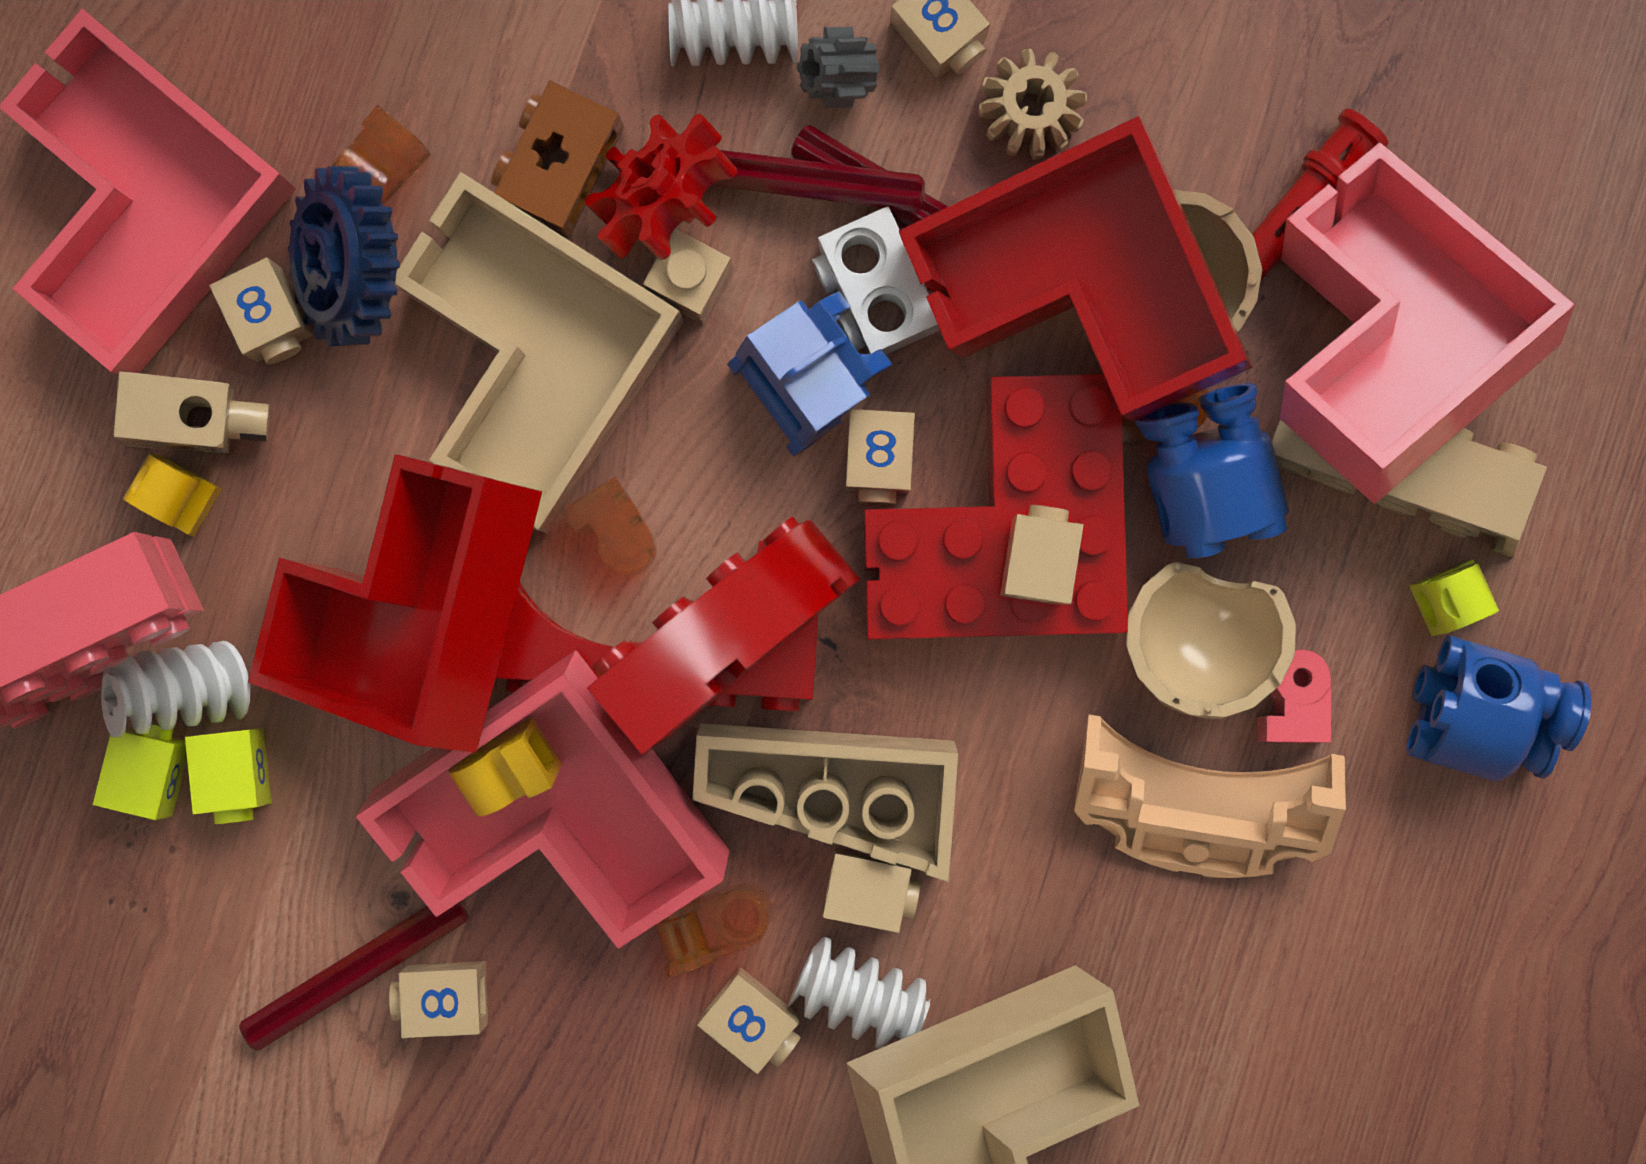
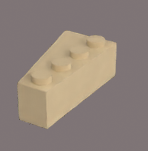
M1280 419L1272 440L1278 467L1344 493L1355 494L1357 488ZM1463 428L1376 503L1380 507L1401 515L1415 516L1419 508L1430 512L1429 521L1438 525L1439 530L1462 539L1466 538V536L1478 537L1480 532L1496 538L1492 550L1513 558L1547 466L1535 463L1536 453L1515 444L1499 442L1497 449L1473 442L1474 433Z
M700 723L696 738L692 800L772 826L777 824L808 834L809 838L831 845L836 843L870 854L872 858L894 865L899 863L924 871L928 876L949 882L958 751L955 742L951 740Z

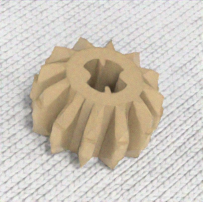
M1024 49L1020 57V69L1011 60L1003 57L997 64L1000 78L985 77L982 83L981 90L992 99L979 104L978 115L985 119H997L988 128L986 136L990 141L1000 139L1005 134L1010 135L1011 138L1006 149V153L1010 156H1016L1022 142L1029 143L1032 159L1039 160L1044 154V139L1052 148L1060 152L1068 144L1064 130L1079 132L1084 119L1073 110L1085 105L1087 94L1080 90H1067L1076 81L1078 72L1075 68H1069L1057 75L1054 70L1059 56L1055 52H1050L1046 56L1043 66H1038L1035 63V55L1032 49ZM1026 93L1038 95L1036 103L1042 100L1046 102L1039 116L1026 114L1028 106H1025L1022 110L1018 107L1021 105Z

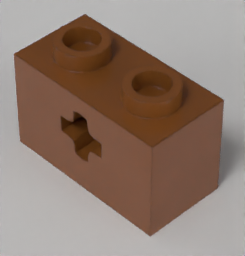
M549 80L542 96L534 93L528 100L519 122V127L525 131L515 151L512 152L507 149L500 157L494 169L491 184L497 186L494 192L496 195L559 235L570 239L586 206L585 199L589 194H592L608 161L606 153L609 149L615 147L624 126L618 112ZM559 145H561L567 161L564 165L559 162H553L548 171H546L547 167L540 156L544 151L554 154Z

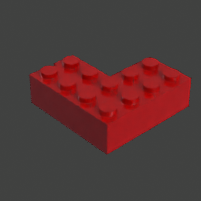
M1139 116L898 231L920 284L934 292L927 295L926 298L948 350L963 358L1075 307L1120 413L1131 422L1253 368L1150 133ZM947 290L950 298H948L941 292Z
M1104 374L991 377L986 384L989 506L864 510L865 571L879 569V580L866 581L867 640L1128 633L1122 415ZM1030 505L1068 510L1067 522L1083 524L1073 596L1070 605L1062 606L1000 596L1012 518L1017 514L1028 516Z
M395 454L364 577L338 568L279 557L247 683L417 746L477 753L543 491Z

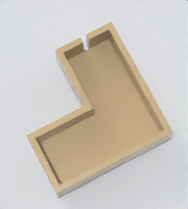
M460 172L429 220L438 232L449 239L444 249H442L433 238L421 232L400 264V268L397 269L395 286L406 295L496 351L497 355L429 460L434 464L543 491L534 527L548 534L684 321L680 311Z
M1076 965L846 1063L873 1164H1028L1027 1156L1139 1106L1114 992L1111 988Z

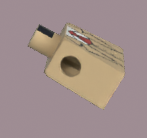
M119 371L114 438L126 446L229 454L231 439L267 442L270 404L234 401V390L228 383ZM197 407L211 408V419L204 427L189 426L188 419L190 413Z

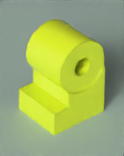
M1473 559L1466 560L1409 585L1431 636L1458 630L1499 611L1480 566Z

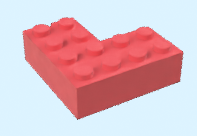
M82 8L44 52L74 76L65 86L52 74L35 63L1 102L0 109L86 180L96 191L12 289L110 372L119 375V371L140 373L211 290L209 285L219 281L296 188Z
M1378 143L1338 176L1336 190L1328 184L1286 220L1281 260L1354 324L1285 381L1280 419L1373 504H1376L1561 345L1575 304L1383 144Z
M132 532L0 594V728L11 724L12 728L15 729L43 718L50 713L46 706L49 702H56L67 697L71 701H76L100 691L103 672L129 659L125 648L149 640L152 646L158 645L190 630L186 620L204 612V609L171 539Z
M577 650L487 710L478 745L479 749L502 732L533 717L562 763L552 788L531 798L524 795L494 813L478 817L474 814L448 773L452 766L473 752L432 748L373 788L355 816L391 862L403 855L416 831L422 837L416 843L400 873L435 917H438L540 849L618 949L721 883L724 879L730 850L653 749L641 755L587 689L598 678Z

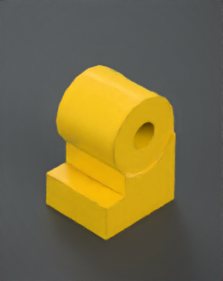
M149 453L124 495L123 500L153 518L195 537L222 488L169 457Z
M531 717L502 732L477 749V753H471L449 769L448 773L474 814L482 817L506 807L524 795L531 798L552 788L562 763L534 718Z

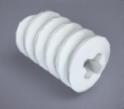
M671 0V3L668 5L671 67L675 66L681 48H685L692 66H700L706 47H710L717 65L726 64L731 47H736L742 64H751L756 46L762 47L769 64H776L782 45H787L793 63H798L796 0H722L721 2L716 0H697L696 2H691V0Z
M227 641L213 642L208 648L203 644L188 645L184 651L178 647L164 648L159 654L153 650L140 651L134 657L128 654L129 659L103 672L101 687L102 712L107 730L112 737L123 736L126 730V717H130L132 726L137 734L148 733L151 728L153 713L162 730H170L176 724L177 710L180 711L182 720L187 726H197L201 721L202 706L209 720L212 723L223 722L226 716L227 703L236 719H242L246 715L250 704L251 686L250 683H247L249 678L247 669L237 649Z
M822 937L812 948L795 985L788 1007L800 995L805 997L804 1017L811 1019L823 1006L829 1007L828 1028L833 1030L846 1016L852 1018V1038L856 1040L872 1026L876 1028V1049L885 1047L894 1036L901 1040L921 1031L931 999L926 1001V980L916 978L902 991L903 974L902 970L898 968H892L880 981L878 980L879 961L873 957H870L858 970H854L855 949L846 947L834 960H831V939Z

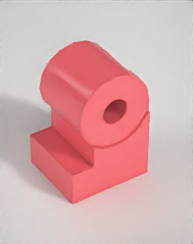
M1303 649L1297 650L1281 685L1270 693L1274 699V716L1257 717V742L1331 743V676L1329 667L1324 659L1315 652Z

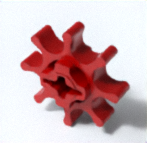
M660 114L654 115L649 121L651 134L643 148L639 151L630 149L624 155L617 147H612L606 153V158L620 171L618 178L605 191L589 194L585 199V205L606 224L599 231L598 239L618 258H625L634 243L639 239L660 260H665L671 254L669 242L671 234L681 222L685 221L690 224L697 218L705 227H710L715 222L716 215L701 201L702 196L717 181L733 178L737 173V168L716 147L722 140V135L702 114L694 115L687 128L681 134Z

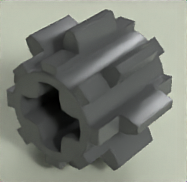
M824 27L823 37H812V39H809V43L802 44L800 48V61L797 63V72L800 73L801 89L803 92H809V98H823L824 108L853 107L854 99H865L868 96V92L875 91L877 87V74L880 73V63H878L876 56L877 48L874 43H868V37H854L853 27Z

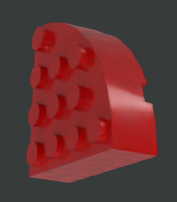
M793 516L790 517L763 540L767 547L746 562L738 552L706 577V580L712 586L706 593L694 602L692 599L689 600V598L686 599L683 596L652 622L658 630L649 638L639 643L637 641L632 643L631 640L629 642L624 640L592 666L600 677L589 685L587 689L641 755L661 745L861 580L812 520H806L799 524Z

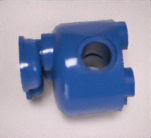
M1242 383L1209 391L1198 398L1199 405L1204 409L1207 418L1220 424L1217 429L1195 433L1198 426L1197 416H1199V410L1196 405L1188 402L1173 403L1135 420V425L1140 428L1145 438L1159 442L1155 446L1157 452L1147 463V476L1157 506L1164 542L1173 546H1185L1188 558H1203L1215 555L1226 548L1224 543L1226 540L1249 535V539L1252 540L1267 539L1280 535L1287 530L1285 516L1289 512L1281 482L1274 447L1267 432L1261 430L1258 418L1251 416L1256 408V395L1258 394L1257 387L1253 383Z
M1447 635L1441 644L1435 667L1423 665L1417 675L1412 697L1413 701L1422 704L1419 719L1413 723L1407 738L1406 754L1426 762L1491 781L1504 780L1516 772L1521 765L1527 771L1532 772L1535 777L1545 779L1552 773L1557 763L1560 749L1573 751L1584 736L1591 713V691L1589 685L1583 681H1576L1575 683L1561 682L1558 674L1539 669L1538 664L1531 659Z

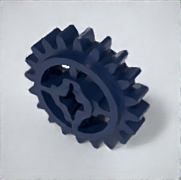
M357 166L315 169V179H305L303 181L306 196H296L297 210L294 219L290 220L289 224L291 227L290 244L288 246L291 270L289 275L296 292L295 302L296 304H301L305 311L304 324L314 325V338L316 340L326 339V344L329 347L370 344V336H380L382 334L380 319L391 318L389 302L392 295H397L398 292L395 281L397 269L400 268V262L397 260L396 249L398 233L394 232L390 220L393 211L391 207H384L381 202L383 196L382 186H371L372 177L370 172H359Z

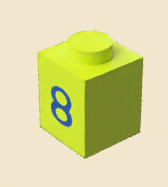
M154 721L151 722V728L148 733L137 734L134 728H126L122 737H112L110 735L93 805L152 820L173 816L187 761L185 741L172 738L174 728L162 730L158 722Z
M264 728L185 737L193 814L213 812L214 824L241 822L254 819L253 808L272 804Z

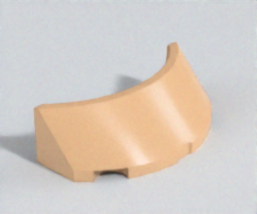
M1088 715L1074 812L1085 825L1098 824L1116 836V849L1133 858L1174 872L1183 871L1201 874L1204 877L1216 878L1256 877L1274 874L1275 862L1294 857L1314 862L1331 854L1346 811L1345 757L1343 755L1331 754L1310 763L1273 771L1224 772L1207 770L1174 762L1146 751L1116 732L1101 716Z

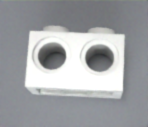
M889 206L818 237V249L821 255L812 259L815 271L826 294L837 290L851 308L846 314L841 315L838 320L843 332L856 350L863 348L866 354H872L882 349L885 355L939 331V326L926 298L929 294L926 288L919 282L898 233L899 228ZM863 244L872 248L878 257V263L875 268L862 274L854 273L847 269L842 261V255L849 247ZM882 301L895 303L904 314L903 324L891 332H883L876 329L868 318V312L872 306Z

